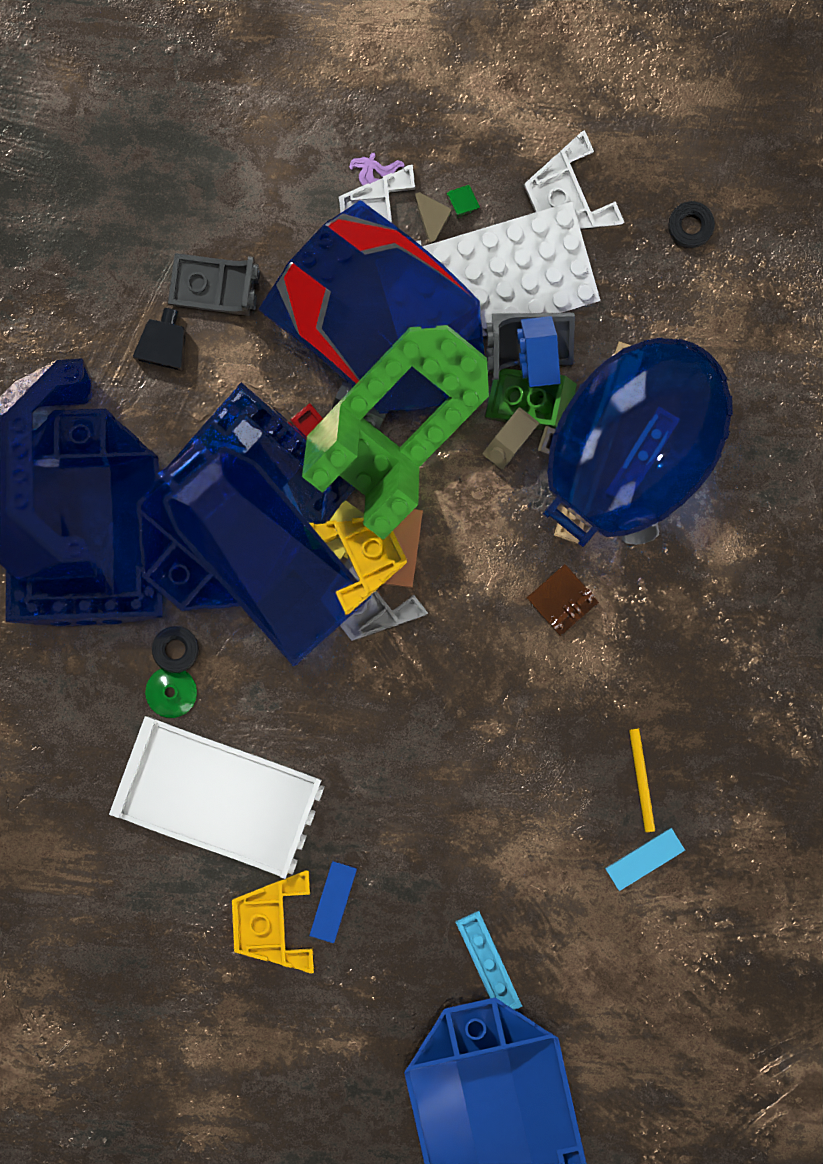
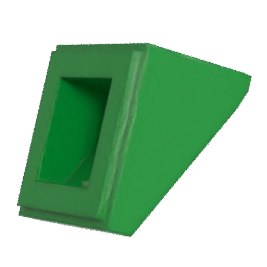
M470 185L446 193V197L457 219L480 208Z

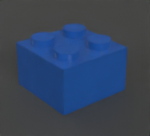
M552 316L521 319V329H517L518 345H520L519 363L522 377L528 379L529 387L561 384L557 333Z

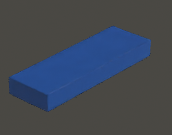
M332 861L309 936L330 943L335 942L357 868Z

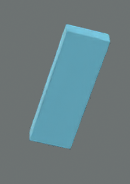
M669 828L605 869L618 891L684 852L685 849L672 828Z

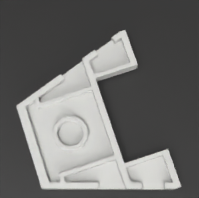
M585 130L578 134L524 184L525 190L535 212L573 202L580 229L621 225L624 223V220L616 202L593 212L590 211L570 165L571 162L594 152Z
M413 165L403 167L402 170L393 174L390 173L371 184L368 183L339 196L340 213L392 228L389 192L415 190ZM343 238L344 249L362 253ZM421 240L411 241L418 248L421 247ZM396 247L370 253L369 255L386 258L404 251Z

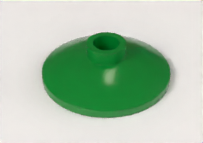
M161 668L153 673L147 682L145 690L146 700L156 714L166 718L180 717L186 714L196 701V683L187 671L171 673ZM172 687L175 690L173 697L166 695L167 688Z

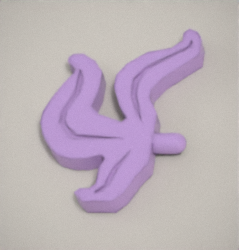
M371 153L369 158L352 159L349 166L350 170H353L354 167L362 168L359 173V181L362 186L379 180L373 176L374 169L383 177L390 173H395L400 167H405L404 163L399 160L388 166H381L379 162L374 160L375 153Z

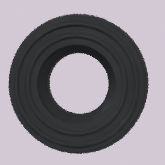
M688 201L678 205L672 211L668 221V229L672 239L677 244L686 248H696L705 244L712 236L715 227L714 217L710 209L696 201ZM688 215L698 217L701 221L700 231L695 234L686 233L681 224L683 218Z
M171 626L163 629L156 635L152 644V655L155 662L160 668L171 673H180L189 669L197 660L199 646L195 636L188 629L180 626ZM172 640H180L185 645V653L179 659H171L165 653L166 645Z

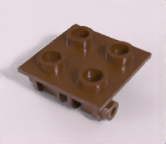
M566 564L527 597L530 603L560 636L599 603L594 597L595 595L582 584Z

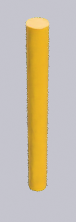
M639 728L631 729L629 733L645 832L655 831L640 730Z

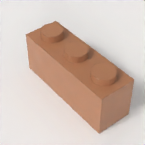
M414 509L393 530L407 559V563L390 577L384 585L413 588L423 510Z

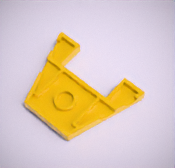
M364 517L352 518L351 521L337 522L334 520L323 524L307 523L304 525L314 548L339 538L357 574L359 582L336 591V596L345 615L350 614L407 563V559L394 532L392 531L383 540L363 525Z
M309 870L232 899L235 953L281 964L282 966L299 969L307 973H314L313 948L286 950L283 896L310 895Z

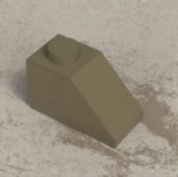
M519 407L483 452V455L503 470L539 425V422Z

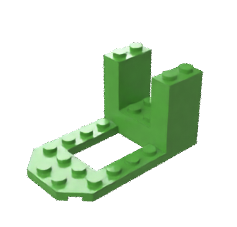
M448 325L421 329V327H410L307 435L302 477L323 493L338 476H341L365 495L363 525L384 540L418 506L419 467L489 397L487 357ZM413 366L449 397L399 447L363 417Z

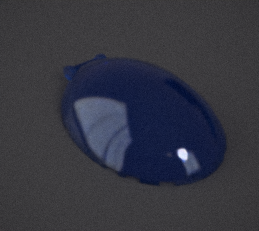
M661 337L644 340L635 345L628 346L595 369L572 397L554 431L549 449L547 474L549 490L555 498L545 509L543 515L554 519L579 540V545L584 547L596 532L605 537L625 536L636 533L663 521L681 507L702 486L714 470L730 433L729 426L731 416L733 415L732 396H730L727 384L728 378L715 358L695 343L683 339H665ZM561 503L569 512L586 524L589 529L586 532L583 531L557 509L559 504Z

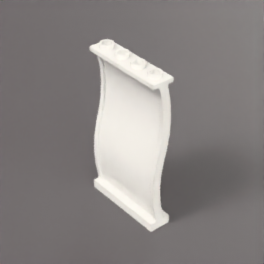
M145 716L109 815L236 859L285 879L288 873L293 875L298 861L294 859L297 849L302 850L307 837V835L302 834L306 824L311 825L316 811L311 810L314 800L320 801L324 786L320 785L322 779Z

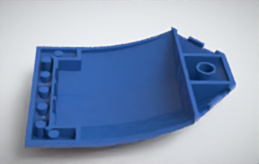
M496 997L444 1009L404 1072L424 1164H587L559 1038Z

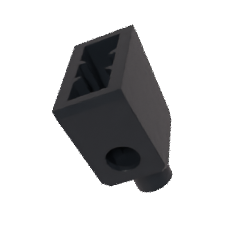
M164 308L161 321L148 320L133 354V358L136 361L183 372L186 330L184 327L176 325L179 311Z

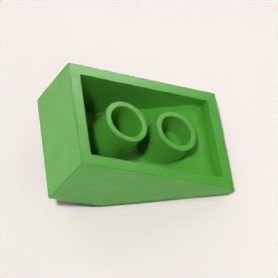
M502 369L499 371V380H493L485 417L508 422L520 407L539 422L536 429L544 430L545 426H549L566 433L577 384L567 376L560 375L561 384L529 387L528 379L522 377V370Z

